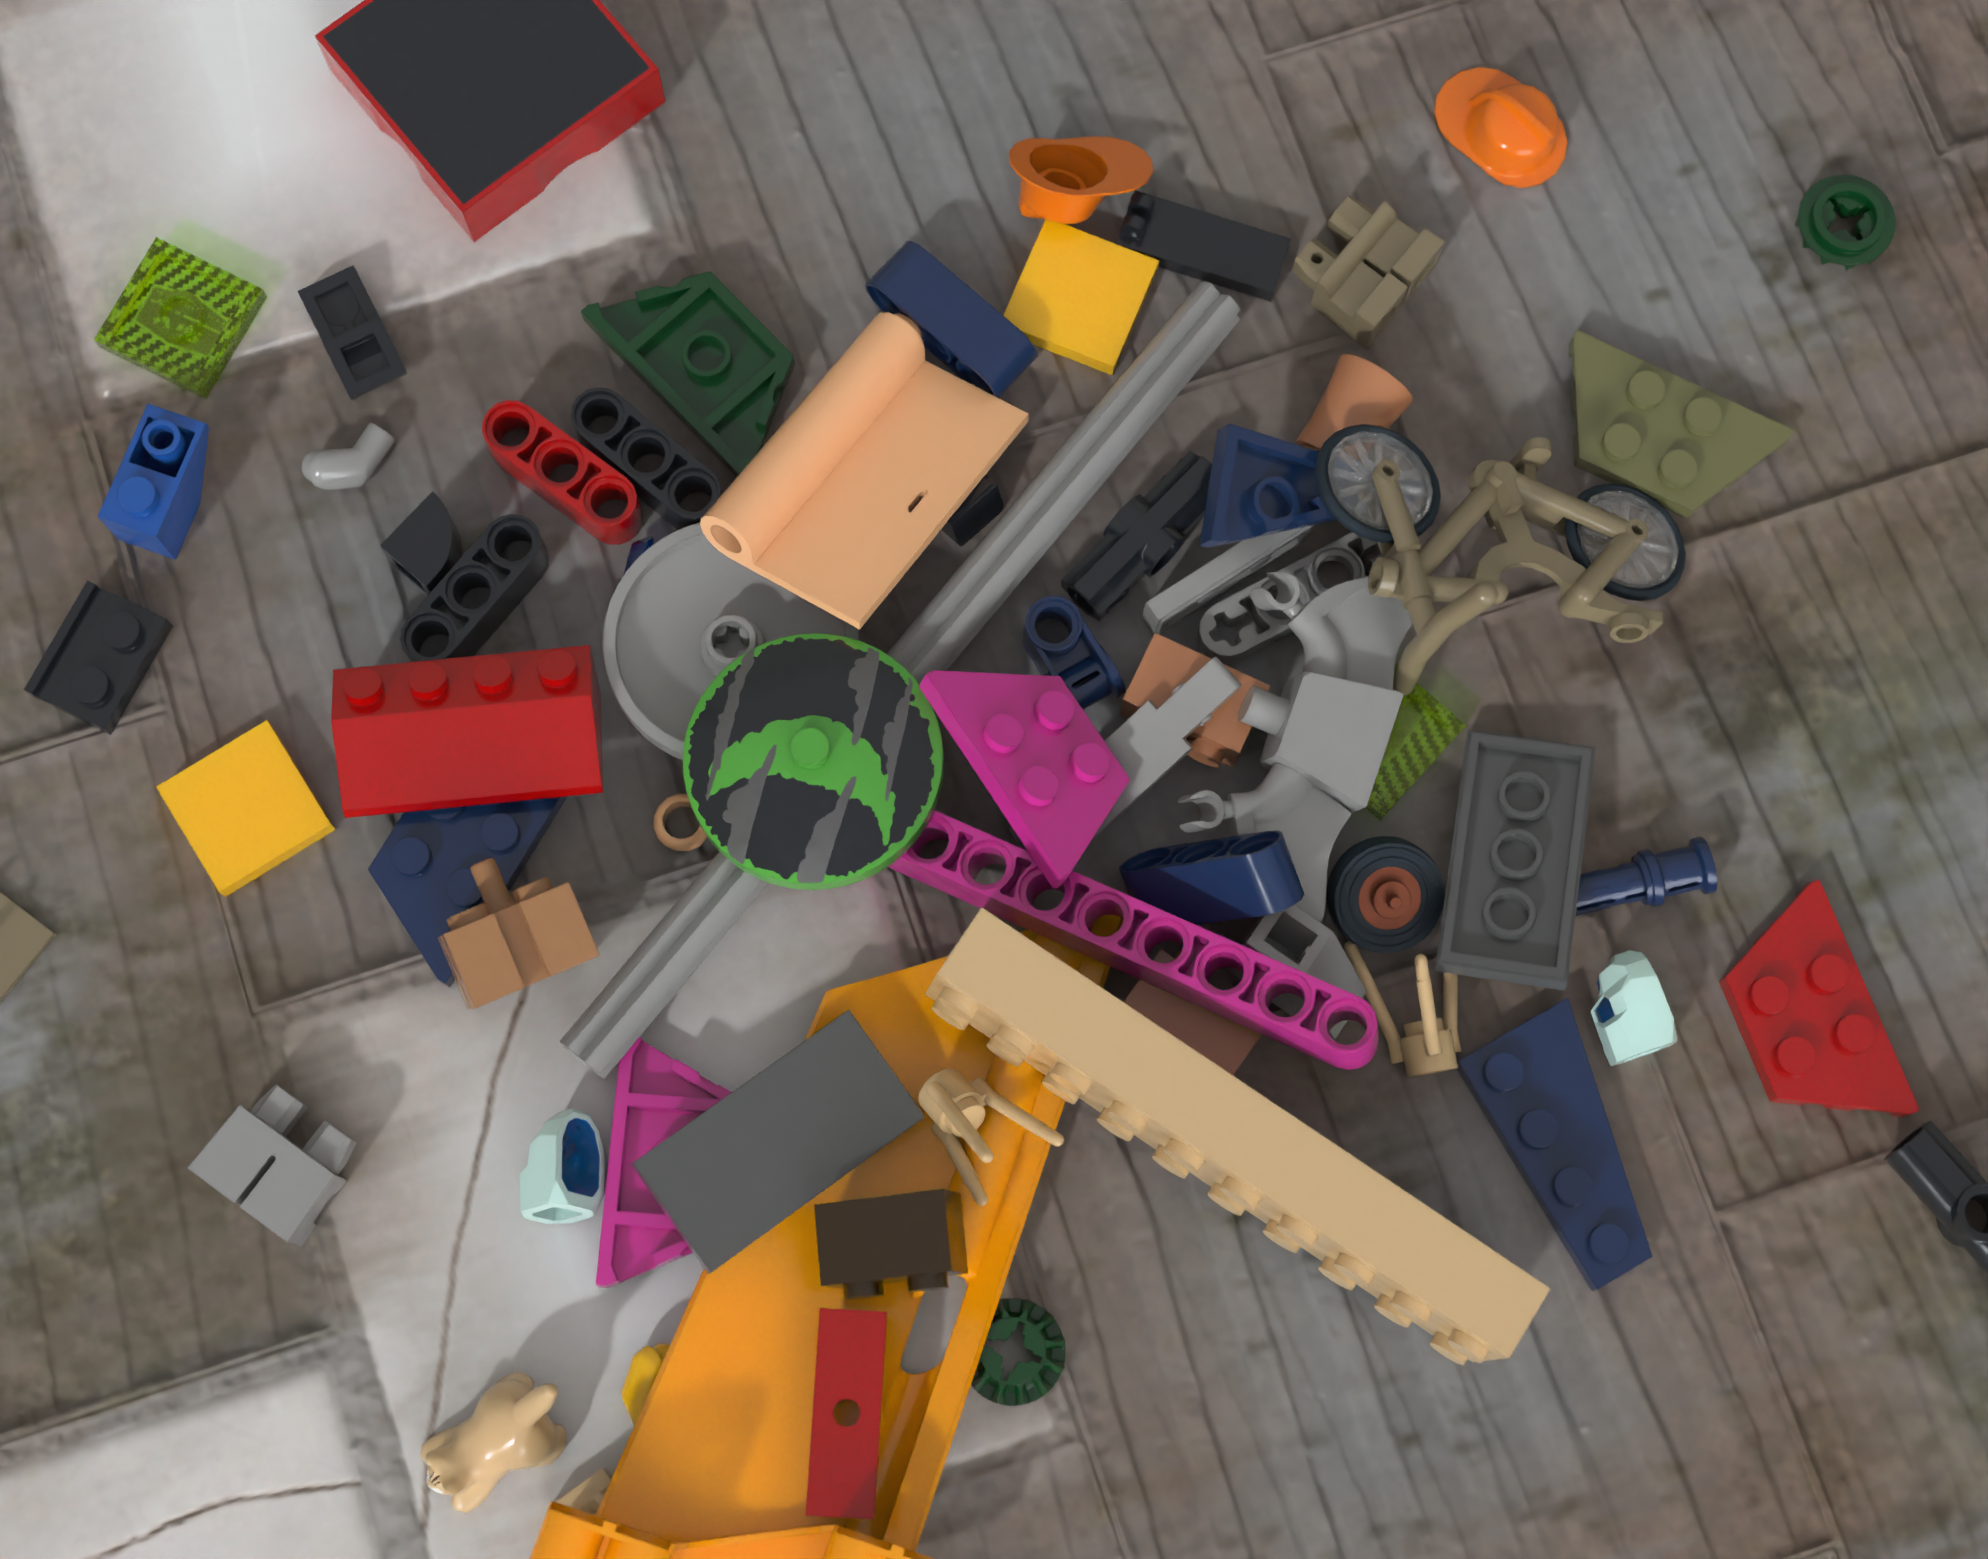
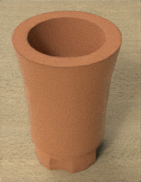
M1342 354L1337 361L1325 392L1294 444L1320 451L1323 443L1330 436L1348 426L1367 424L1389 429L1413 403V397L1399 380L1381 367L1361 357ZM1368 437L1351 439L1342 443L1332 456L1362 465L1380 439Z

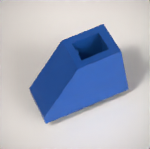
M147 403L97 516L118 540L175 560L177 559L201 502L209 427L206 423Z

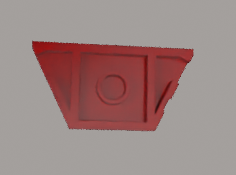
M1820 880L1810 882L1803 887L1784 912L1767 927L1748 952L1719 981L1770 1102L1794 1105L1816 1104L1823 1105L1829 1109L1847 1111L1860 1109L1891 1113V1116L1899 1117L1918 1112L1920 1109Z

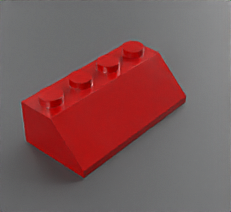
M590 645L333 670L331 724L342 811L345 818L603 793L601 691Z

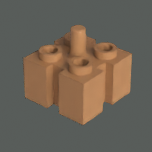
M488 858L470 867L484 903L446 919L451 931L438 937L467 1009H476L600 956L569 882L553 888L550 878L547 876L509 893L494 858Z

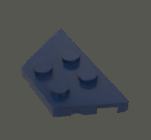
M568 796L413 811L402 814L368 868V871L441 983L451 987L455 980L438 940L439 936L451 931L446 919L484 903L470 867L488 858H494L506 887L510 891Z

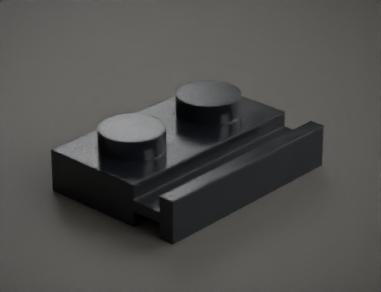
M87 580L24 690L38 700L41 699L55 708L111 735L172 630L173 625L166 618L121 596L109 593Z

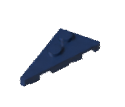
M1230 423L1218 429L1200 546L1210 548L1337 520L1323 503L1316 486L1315 465L1319 451ZM1331 456L1328 476L1334 496L1352 517L1368 514L1365 506L1358 501L1356 491L1365 480L1372 479L1373 468ZM1401 477L1398 478L1406 505L1412 503L1413 499L1421 496L1422 484Z

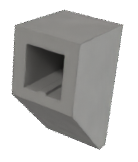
M1296 905L1274 914L1261 916L1241 944L1363 998L1367 991L1334 932ZM1233 967L1225 968L1232 975L1242 980L1243 973ZM1290 993L1280 994L1272 1000V1003L1291 1016L1299 1013L1304 1006V1001L1300 997ZM1348 1020L1340 1021L1330 1030L1329 1035L1334 1041Z

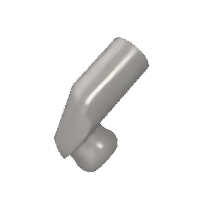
M369 423L352 448L315 449L308 452L302 461L303 475L320 489L334 490L361 487L372 476L395 442V439L382 428Z

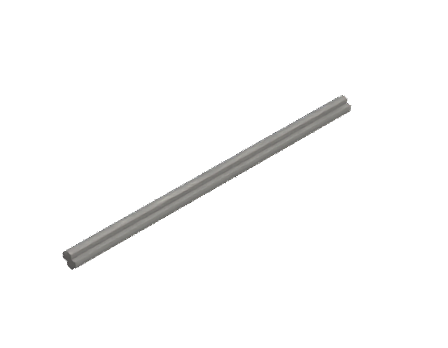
M1203 281L1197 285L887 652V655L900 663L916 679L919 685L926 673L933 670L947 671L1240 321L1237 316L1240 308L1230 295L1220 294L1214 285L1209 282ZM719 851L559 1042L595 1074L605 1079L766 887L768 882L746 873Z

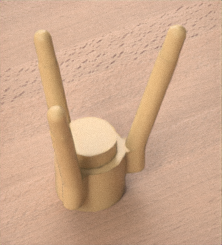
M1347 941L1344 944V950L1367 990L1365 997L1376 1013L1377 1022L1387 1041L1391 1064L1404 1062L1407 1077L1457 1069L1456 1053L1462 1052L1457 1030L1458 975L1443 972L1442 1021V1018H1436L1427 958L1423 954L1415 957L1416 982L1422 1021L1403 1025L1406 1037L1401 1038L1357 946L1351 941Z
M953 1068L943 1069L931 1076L920 1090L918 1096L919 1104L934 1121L932 1131L945 1145L966 1187H968L975 1202L980 1206L987 1204L988 1196L957 1137H963L983 1162L989 1163L993 1160V1152L977 1132L985 1118L983 1106L989 1105L1054 1146H1061L1064 1142V1138L1060 1133L994 1092L982 1078L969 1083L959 1070Z

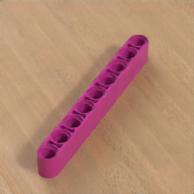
M934 810L927 826L914 844L900 858L888 866L893 870L978 908L982 907L998 917L1336 1068L1345 1070L1358 1069L1369 1063L1376 1054L1379 1043L1376 1013L1370 1004L1361 997L1074 871H1071L1061 886L1055 888V890H1060L1064 893L1062 902L1052 910H1038L1033 907L1035 898L1043 891L1053 888L1027 850ZM943 839L949 842L947 849L937 858L925 859L919 857L921 849L929 841ZM999 864L1006 867L1005 874L994 884L984 885L976 882L977 874L987 865ZM1115 915L1123 919L1121 928L1111 936L1101 937L1090 932L1094 922L1102 916ZM1170 940L1183 946L1182 953L1172 962L1162 964L1149 958L1154 946L1162 941ZM1223 967H1233L1243 973L1240 983L1229 990L1215 989L1209 985V978L1216 970ZM1290 993L1297 995L1304 1001V1006L1294 1016L1279 1017L1268 1009L1272 1000L1280 994ZM1352 1020L1361 1024L1365 1028L1366 1034L1355 1044L1343 1045L1330 1037V1030L1340 1021Z

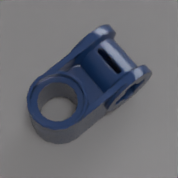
M1048 596L1039 599L1031 606L1025 620L1023 644L1041 675L1060 676L1083 710L1109 695L1118 698L1126 693L1124 682L1114 662L1104 648L1098 644L1080 614L1079 609L1071 601L1061 596ZM1056 619L1067 627L1069 637L1059 643H1048L1037 635L1035 626L1042 620Z

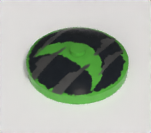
M810 633L778 638L753 648L735 659L718 674L702 694L692 713L684 740L683 776L686 792L694 814L709 840L722 855L746 873L765 882L792 889L822 890L847 886L867 879L894 863L914 844L927 826L939 799L943 781L944 755L939 723L934 709L919 688V683L900 663L878 648L859 640L833 634Z

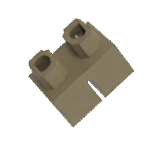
M1347 196L1334 211L1326 229L1348 245L1337 255L1313 238L1296 257L1292 271L1306 286L1314 291L1310 305L1367 350L1397 314L1401 305L1406 303L1436 266L1445 241L1426 228L1419 234L1397 219L1394 209L1385 201L1374 211L1369 206Z

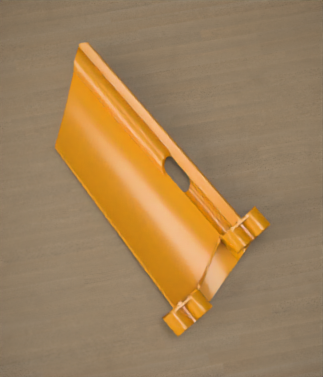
M1115 915L1102 916L1094 922L1090 932L1101 937L1111 936L1121 928L1123 919ZM1030 930L1019 932L1101 988L1104 987L1110 966ZM948 956L833 988L825 992L805 1040L847 1010H850L925 1117L712 1273L708 1274L703 1269L596 1515L550 1501L529 1559H934L917 1553L916 1549L1051 1143L1036 1136L989 1105L983 1106L985 1118L977 1132L993 1152V1160L989 1163L983 1162L963 1137H957L988 1196L987 1204L980 1206L975 1202L971 1192L966 1187L945 1145L932 1131L934 1121L920 1106L918 1096L922 1086L931 1076L943 1069L953 1068L959 1070L969 1083L978 1078L984 1079L994 1092L1041 1120L1055 1131L1065 1104L1063 1099L1050 1092L1041 1083L1046 1075L1025 1061L1022 1062L1020 1067L1007 1063L988 1049L986 1045L990 1038L970 1024L967 1025L965 1030H960L933 1012L931 1007L935 1001L926 996L925 993ZM937 1189H947L961 1193L968 1274L953 1276H960L965 1279L967 1289L944 1357L934 1368L924 1373L909 1374L903 1371L901 1367V1358L925 1291L908 1292V1281L884 1283V1296L844 1299L843 1288L821 1286L815 1204ZM820 1308L887 1312L874 1520L805 1516ZM852 1401L840 1403L835 1410L836 1422L845 1427L855 1424L860 1416L859 1406Z

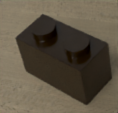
M937 1189L814 1205L821 1286L843 1288L844 1299L884 1296V1283L908 1281V1292L949 1288L948 1276L968 1274L961 1193L947 1189Z

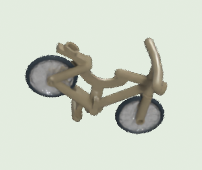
M1367 424L1348 426L1335 432L1323 443L1317 455L1315 465L1316 486L1323 503L1332 516L1345 528L1358 536L1378 543L1382 557H1378L1371 567L1368 579L1369 593L1379 597L1401 599L1404 609L1409 612L1416 636L1405 647L1393 677V690L1404 695H1408L1414 690L1428 659L1453 632L1491 606L1501 604L1506 600L1508 588L1504 582L1500 581V574L1514 567L1533 568L1547 574L1560 587L1561 598L1558 603V609L1563 616L1609 625L1610 637L1617 642L1634 643L1645 639L1648 634L1651 635L1663 624V612L1622 603L1607 593L1626 600L1646 601L1656 599L1672 590L1681 578L1686 558L1683 537L1676 522L1668 511L1654 498L1627 485L1611 483L1595 485L1581 492L1576 498L1537 481L1536 473L1551 457L1552 449L1549 439L1535 437L1528 440L1510 462L1485 460L1478 464L1469 477L1471 492L1421 547L1418 536L1422 535L1433 524L1439 511L1441 494L1439 481L1433 466L1413 442L1401 434L1382 426ZM1485 516L1489 529H1496L1501 544L1493 546L1471 569L1468 578L1431 576L1477 522ZM1527 522L1566 538L1573 560L1549 546L1535 542ZM1433 602H1450L1438 612H1436Z

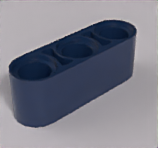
M907 241L865 284L867 293L883 312L903 314L913 320L919 327L924 347L962 380L997 398L1038 357L1035 347L1025 334L927 250L913 241Z
M1277 830L1154 848L1129 858L1119 867L1129 896L1195 925L1274 914L1295 905L1305 895L1281 831Z

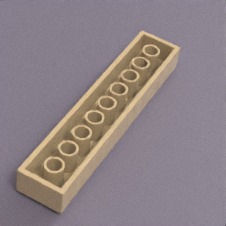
M982 907L925 993L926 996L935 1001L931 1007L933 1012L944 1021L960 1030H965L967 1025L970 1024L990 1038L986 1046L999 1058L1016 1067H1020L1022 1062L1025 1061L1046 1075L1041 1083L1050 1092L1071 1104H1075L1078 1098L1101 1112L1097 1121L1105 1129L1126 1141H1131L1135 1135L1156 1149L1152 1158L1163 1168L1184 1179L1190 1172L1211 1186L1207 1195L1231 1213L1241 1216L1244 1210L1250 1212L1267 1224L1263 1233L1273 1242L1293 1253H1297L1299 1248L1302 1247L1322 1261L1318 1270L1328 1279L1348 1290H1353L1357 1284L1378 1298L1374 1305L1378 1312L1406 1328L1410 1326L1411 1322L1415 1323L1433 1335L1429 1343L1430 1346L1455 1363L1464 1365L1467 1359L1471 1362L1483 1363V1361L1510 1358L1551 1289Z

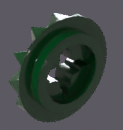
M1835 175L1824 178L1814 184L1799 203L1800 207L1795 226L1800 228L1803 236V248H1811L1818 254L1821 265L1832 262L1844 265L1846 271L1856 265L1864 263L1870 265L1887 249L1894 236L1895 213L1889 199L1875 184L1861 177ZM1835 212L1843 219L1850 216L1856 217L1862 213L1861 218L1852 229L1853 236L1845 229L1838 232L1828 231L1836 219Z
M1018 1298L999 1299L986 1340L996 1342V1340L1008 1341L1011 1333L1016 1332L1018 1323L1024 1324L1022 1335H1024L1023 1347L1032 1351V1355L1041 1357V1362L1037 1363L1031 1360L1029 1363L1018 1362L1014 1371H1010L1007 1381L1002 1380L1001 1376L1004 1370L1001 1367L1003 1362L1002 1356L999 1353L993 1352L992 1347L984 1345L971 1386L984 1398L994 1403L1018 1406L1036 1401L1051 1390L1064 1368L1065 1339L1061 1329L1052 1314L1030 1300Z

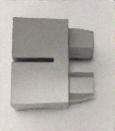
M275 1085L255 1104L252 1110L239 1105L189 1165L188 1169L233 1203L241 1205L240 1208L283 1240L302 1247L316 1227L314 1221L331 1196L339 1192L347 1182L339 1173L349 1160L357 1142L324 1120L304 1148H302L287 1135L309 1107L282 1087Z

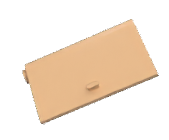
M880 312L872 319L700 521L702 532L708 541L728 558L859 630L1029 422L1028 413L925 361V347L921 339L922 335L919 327L909 317L899 313Z

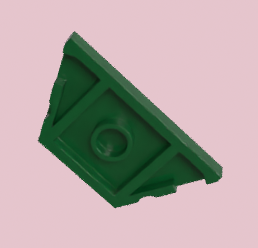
M711 271L684 278L678 284L671 287L658 285L635 292L637 297L635 299L600 308L599 302L587 305L582 309L581 314L584 322L737 477L762 448L795 366L794 355Z

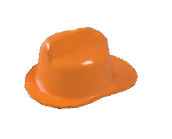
M1477 67L1460 71L1448 79L1436 96L1434 116L1439 131L1451 145L1503 185L1518 188L1540 185L1554 176L1563 163L1567 147V137L1563 123L1557 116L1556 108L1548 96L1534 86L1524 85L1498 69Z
M1113 137L1028 138L1016 142L1009 151V164L1016 174L1021 177L1018 202L1021 214L1029 218L1047 219L1062 224H1077L1087 220L1097 206L1101 204L1105 196L1134 191L1147 184L1153 174L1152 159L1142 148L1129 141Z

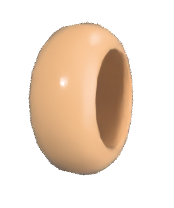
M675 794L666 798L658 806L654 815L653 829L658 840L665 847L675 851H691L700 847L708 837L701 826L692 836L687 838L673 837L665 830L667 816L674 809L679 807L692 808L687 794Z

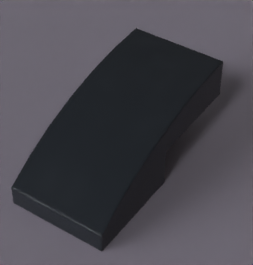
M354 265L297 291L351 400L408 374Z

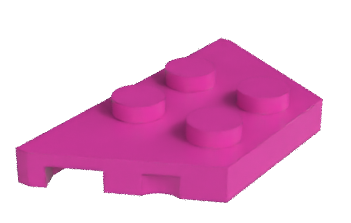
M933 670L926 673L919 685L924 696L1052 888L1055 889L1061 886L1129 783L1130 778L1060 676Z
M640 1037L622 1057L618 1065L595 1284L603 1288H610L693 1253L631 1164L732 1093L721 1085H716L702 1077L697 1071L679 1060H674L647 1044Z

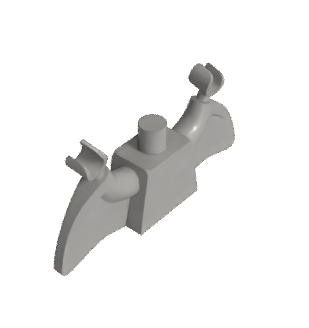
M1267 572V576L1278 587L1277 598L1274 599L1272 594L1264 588H1252L1250 591L1251 599L1259 609L1266 611L1282 610L1290 618L1286 625L1299 638L1304 648L1303 672L1287 681L1281 696L1256 686H1251L1240 707L1238 721L1268 733L1260 756V764L1269 770V773L1255 790L1243 793H1230L1226 801H1222L1218 794L1210 790L1182 796L1178 799V803L1190 801L1197 804L1201 811L1200 821L1188 822L1179 826L1184 832L1195 833L1217 827L1222 820H1227L1230 836L1273 830L1281 831L1305 894L1295 905L1321 922L1325 912L1327 869L1333 844L1351 816V813L1367 806L1404 695L1393 690L1394 668L1399 646L1413 623L1408 610L1404 609L1401 599L1379 597L1369 593V577L1358 578L1335 585L1303 605L1298 600L1300 586L1293 575L1285 572Z

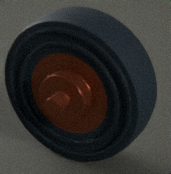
M1379 836L1358 842L1342 854L1330 873L1326 896L1331 918L1338 930L1348 940L1368 951L1396 953L1417 945L1431 933L1441 916L1445 892L1440 871L1425 851L1405 839Z

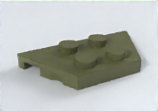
M1576 330L1568 346L1569 357H1572L1574 387L1571 391V410L1576 424V433L1573 437L1574 466L1612 484L1627 485L1638 489L1654 498L1664 508L1685 518H1688L1710 502L1713 496L1721 490L1730 487L1746 475L1752 467L1772 452L1782 448L1791 438L1794 431L1792 428L1579 330Z

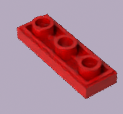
M820 1308L805 1516L873 1520L875 1518L887 1312ZM844 1401H852L860 1409L858 1421L848 1427L839 1425L835 1420L836 1407Z

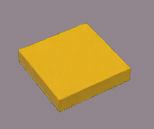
M1045 219L1003 316L1025 334L1033 345L1113 376L1157 274L1159 260L1066 224Z
M268 720L156 786L217 890L224 897L336 830L276 730Z

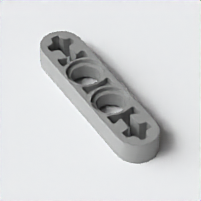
M1351 532L1277 572L1290 573L1297 579L1300 586L1298 600L1305 605L1327 590L1319 582L1317 576L1318 567L1325 562L1338 561L1350 570L1352 580L1369 577L1365 575L1361 558L1371 554L1376 549L1378 543ZM1356 547L1358 549V555L1352 548ZM1382 554L1370 560L1366 569L1369 573L1374 561L1378 557H1382ZM1267 576L1214 604L1205 611L1200 620L1197 633L1200 651L1209 658L1216 656L1223 664L1235 663L1293 633L1286 625L1290 618L1285 620L1275 619L1265 610L1259 609L1254 605L1251 599L1250 591L1252 588H1264L1268 592L1278 589L1274 581ZM1249 604L1254 622L1241 628L1235 640L1236 645L1231 647L1225 639L1214 642L1211 637L1214 635L1217 627L1216 621L1222 620L1227 627H1233L1245 620L1248 611L1243 606ZM1255 623L1264 631L1263 633L1258 634L1256 632Z

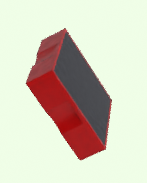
M364 0L315 35L331 72L376 126L394 139L407 152L416 165L422 181L473 242H476L541 194L549 183L565 168L587 155L598 152L666 102L659 69L600 0Z

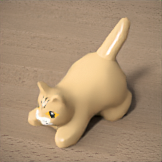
M511 1372L498 1380L494 1386L484 1392L472 1417L435 1434L422 1444L421 1457L428 1465V1487L439 1494L453 1495L451 1504L455 1510L468 1513L480 1506L495 1485L511 1470L552 1464L563 1453L567 1444V1432L564 1427L553 1423L547 1415L558 1394L556 1385L548 1383L533 1389L534 1381L532 1378L521 1372Z

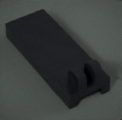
M1134 190L1116 244L1159 260L1160 268L1271 302L1291 238Z

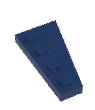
M1568 997L1457 1061V1071L1591 1291L1601 1288L1653 1257Z

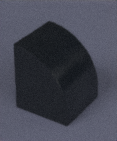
M433 491L380 545L391 564L426 595L431 593L463 556L459 532L443 502Z

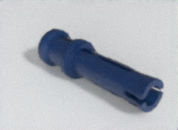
M1700 836L1690 839L1689 845L1686 847L1653 854L1649 849L1637 852V855L1632 856L1631 862L1580 874L1576 916L1641 901L1644 905L1655 907L1662 905L1665 897L1694 890H1700L1703 894L1714 893L1717 891L1718 885L1717 873L1707 842Z

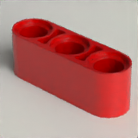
M506 400L495 404L487 411L482 423V433L494 461L501 469L596 539L606 544L620 545L629 542L638 535L643 525V512L634 485L624 475L534 409L520 401ZM520 428L529 431L526 440L519 445L504 446L500 444L502 437L509 430ZM573 464L578 467L575 476L568 481L553 482L548 479L551 471L559 465ZM620 499L628 503L625 511L618 517L607 519L597 515L600 506L608 500Z

